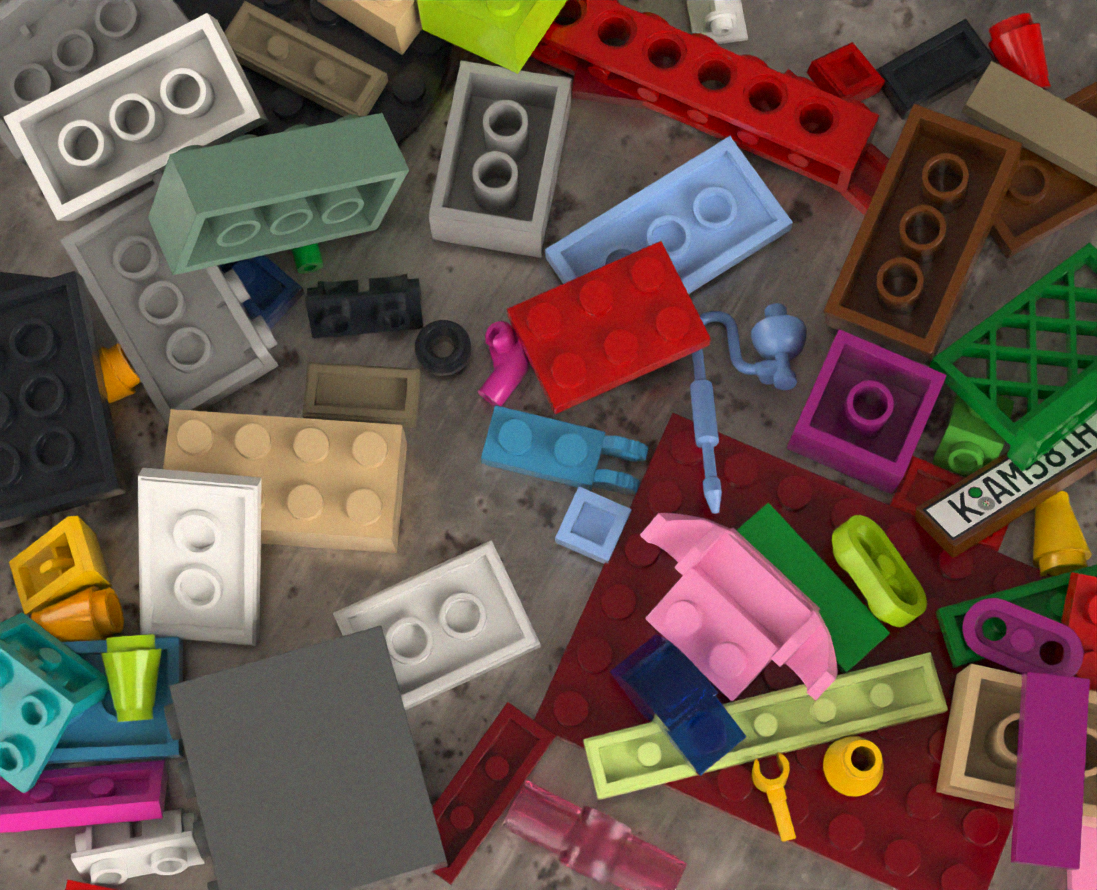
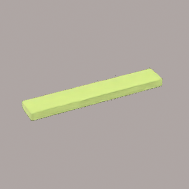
M931 652L837 675L835 681L816 701L807 693L806 685L802 684L583 739L597 799L601 800L755 761L756 758L759 760L775 756L777 752L783 754L838 740L842 737L854 736L946 712L948 708Z

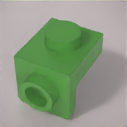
M955 393L944 434L934 453L932 463L945 470L967 477L997 459L1005 444V440ZM997 395V407L1011 419L1015 401Z

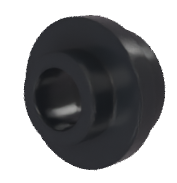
M437 320L427 324L421 329L415 341L417 360L422 368L434 375L448 376L457 373L467 364L471 355V342L468 333L462 326L449 320ZM440 342H448L454 347V350L447 357H438L433 353L434 347Z

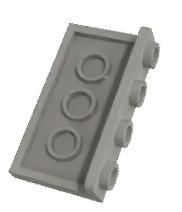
M175 0L2 1L0 3V137L15 158L24 165H27L19 146L3 118L4 116L190 22V20Z
M159 171L151 175L155 185L60 241L77 271L83 277L85 285L136 374L140 377V381L163 421L168 426L170 409L204 411L279 365L269 350L276 346L278 342L261 315L254 319L250 318L242 303L251 297L234 269L224 273L220 265L177 275L172 274L148 219L163 176V172Z

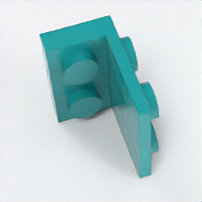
M22 612L0 623V776L20 792L25 793L35 786L70 720L103 700L109 690V683L106 675Z

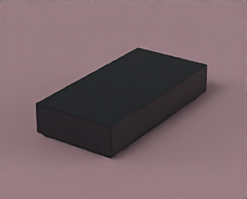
M965 18L879 67L876 71L885 80L881 88L882 92L900 118L904 120L908 118L914 104L923 107L929 106L983 75L990 62H996V60Z

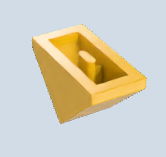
M78 515L66 517L9 561L25 615L41 611L93 585L98 586L100 589L112 587L97 535Z

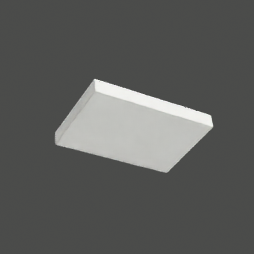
M142 468L138 475L140 635L155 634V637L158 638L180 637L182 640L256 646L260 637L262 477Z
M492 540L333 613L343 636L382 626L405 710L541 647L540 641Z

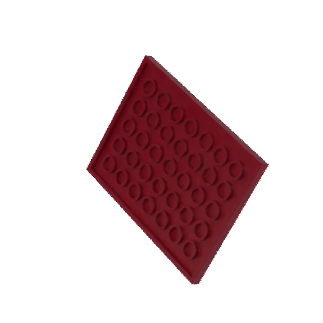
M672 413L630 506V509H632L631 514L609 562L604 563L534 721L553 733L557 739L585 751L583 739L804 684L801 678L787 664L779 667L771 660L739 697L731 701L645 619L683 576L674 568L678 562L659 546L648 543L640 536L658 513H675L705 518L730 529L734 528L737 530L763 506L769 503L871 612L867 599L852 577L837 563L832 545V534L840 525L854 515L868 517L884 531L921 584L926 595L927 607L923 614L904 627H895L879 620L890 634L847 673L931 652L948 710L941 714L854 735L873 742L882 754L884 765L883 775L879 784L871 792L862 796H847L839 793L829 784L823 770L824 756L830 745L836 740L783 753L790 767L784 786L787 797L786 803L796 835L795 839L785 842L892 890H988L1013 826L1014 809L936 792L956 675L970 664L953 668L935 612L939 608L1050 578L1053 575L1047 573V576H1041L1039 569L978 543L952 558L915 520V516L718 432L719 443L714 447L717 478L721 481L722 494L719 513H712L704 496L703 480L705 479L703 452L702 448L696 445L694 422ZM1055 641L1047 642L1041 648V658L1048 665L1053 663L1057 644ZM989 659L971 663L1022 675L1020 672ZM837 668V675L843 674V673ZM856 750L852 752L851 762L853 766L860 771H864L869 766L868 760L863 754L857 756ZM776 755L758 760L760 772L765 778L771 780L781 776ZM754 761L660 784L665 788L781 839L767 793L760 791L752 781Z

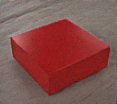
M853 42L813 60L806 72L820 90L841 99L848 97L863 101L878 94L885 83V80Z

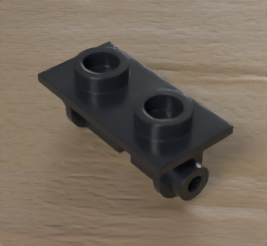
M408 274L369 278V291L359 292L358 280L318 281V287L307 288L305 303L312 338L422 329L424 327L420 302L419 278L408 279Z

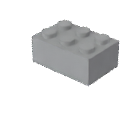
M467 61L460 62L428 215L433 240L542 257L571 107V78L522 70L517 74L504 67Z

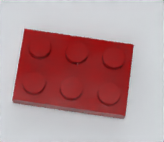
M662 241L507 308L508 319L554 414H558L709 346L711 341Z

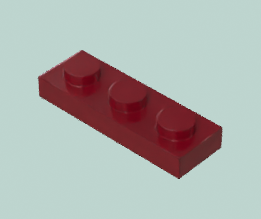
M509 702L503 707L432 807L448 863L447 867L433 870L432 872L451 886L556 739L553 733Z

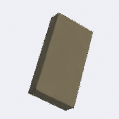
M307 362L302 417L307 419L402 425L405 428H417L421 371L418 368Z

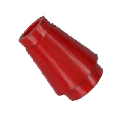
M1030 13L1009 17L989 28L988 31L992 41L988 43V46L1000 66L1044 90L1051 88L1048 79L1049 74L1040 23L1033 22Z

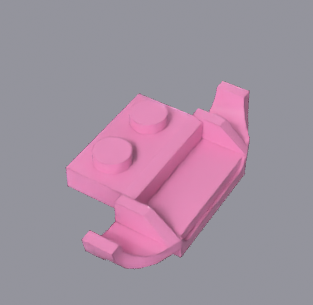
M658 513L640 534L648 543L659 546L678 562L674 568L683 575L645 619L731 701L739 697L771 660L779 667L787 664L806 685L807 693L815 701L835 681L837 677L835 650L830 632L819 613L820 608L738 531L705 518L675 513Z

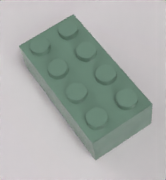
M383 113L363 117L352 114L341 117L332 123L312 127L299 124L281 133L260 137L247 134L237 137L229 143L208 147L190 145L178 150L176 153L170 154L148 219L172 274L177 275L377 230L404 181L409 168Z

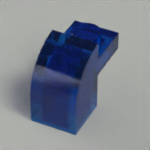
M655 634L610 671L611 675L641 714L659 726L692 771L700 776L747 737L715 696L718 692L702 672L678 647L661 636Z

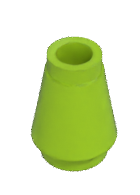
M155 634L106 638L107 653H101L114 709L117 713V722L154 719L153 707L155 706L162 649H156Z

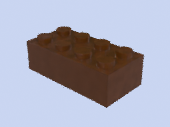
M914 104L824 308L826 326L836 330L841 329L889 351L930 366L932 358L938 353L1017 170L1023 143Z

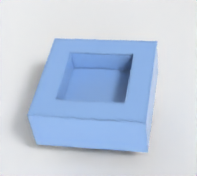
M579 486L557 532L555 543L603 564L605 562L608 563L632 509Z

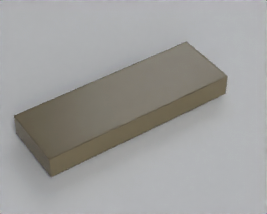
M244 1L224 32L240 64L343 117L352 114L359 115L360 117L367 116L388 83L387 73L246 1Z
M991 61L965 103L961 113L1009 139L1023 143V147L1097 187V118Z

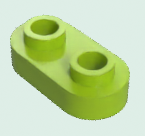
M854 515L834 530L832 534L834 557L861 590L875 617L892 626L904 627L925 612L927 599L921 584L887 535L874 521L862 515Z

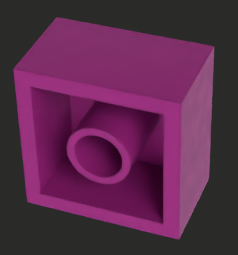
M839 329L786 449L892 495L905 474L947 375Z

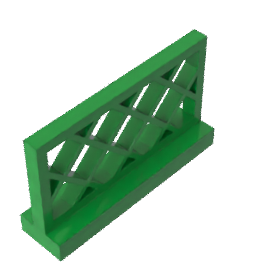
M1090 242L932 358L929 368L947 375L944 383L1010 445L1006 456L1022 472L1097 414V356L1077 354L1076 335L1097 337V322L1076 320L1075 302L1097 304V289L1075 287L1074 273L1084 265H1087L1097 274V248ZM1040 298L1064 300L1065 319L1036 316L1035 302ZM1001 327L1026 329V348L996 345V331ZM1036 331L1065 333L1066 353L1037 350ZM986 339V344H979ZM961 357L986 359V379L966 377L953 363ZM996 360L1026 363L1027 383L997 380ZM1037 364L1067 367V383L1063 386L1037 384ZM1078 369H1084L1078 374ZM997 394L1027 397V414L1014 423L997 407ZM1038 399H1045L1038 405Z

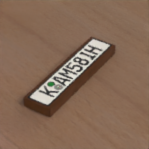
M1097 414L1023 472L1006 456L1008 453L1006 452L916 508L915 520L952 558L958 556L1097 469Z

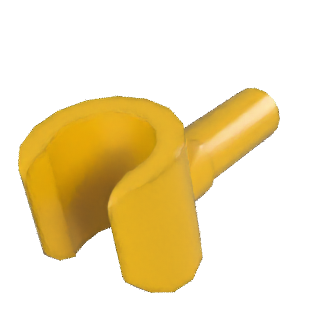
M777 752L776 760L781 776L771 780L765 778L760 772L759 761L756 758L752 769V781L760 791L767 793L769 803H771L781 841L783 842L795 839L796 835L784 790L790 771L789 762L782 753Z

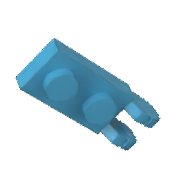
M495 405L481 456V464L577 488L580 486L589 491H592V487L620 494L636 495L640 485L639 479L623 472L597 469L600 456L605 454L627 461L641 462L646 460L649 448L639 441L629 440L620 436H605L606 432Z

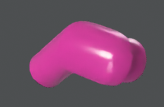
M497 321L491 324L485 332V342L489 346L494 371L480 387L478 394L492 406L502 407L527 374L530 363L512 325L505 321Z

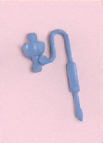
M774 303L767 306L764 310L765 319L756 323L752 328L750 337L757 353L765 359L761 362H755V364L746 363L741 357L738 327L734 318L722 311H709L700 315L704 326L711 322H720L726 326L730 359L733 366L739 372L747 375H757L761 383L766 385L774 383L775 388L778 390H790L797 385L796 373L791 370L790 360L797 357L803 350L806 342L807 328L799 318L787 315L785 305ZM703 349L692 353L695 381L690 385L694 432L696 445L702 448L705 471V479L703 480L704 496L711 512L719 513L722 490L721 481L717 478L714 447L719 443L713 385L709 380H706Z

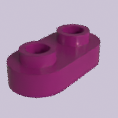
M999 598L983 599L975 603L964 617L963 635L968 646L976 654L1022 674L1036 672L1073 677L1082 665L1084 658L1083 645L1078 635L1071 628ZM991 618H1001L1007 627L1006 634L998 641H991L984 634V625ZM1050 641L1058 642L1064 648V658L1056 665H1048L1041 658L1042 646Z

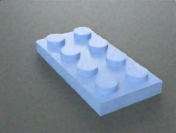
M729 136L545 249V258L564 284L662 241L688 294L791 231L793 222L734 140Z

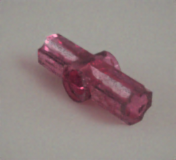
M528 780L524 782L502 825L510 830L512 834L557 855V861L602 885L609 882L622 890H676L687 866V863L679 860L678 857L631 834L632 830L614 818L588 806H584L582 809Z

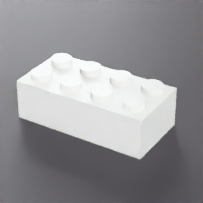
M208 13L3 117L52 212L59 221H74L153 180L151 175L159 171L164 173L170 154L176 153L186 146L201 145L208 147L224 144L269 122L218 20Z

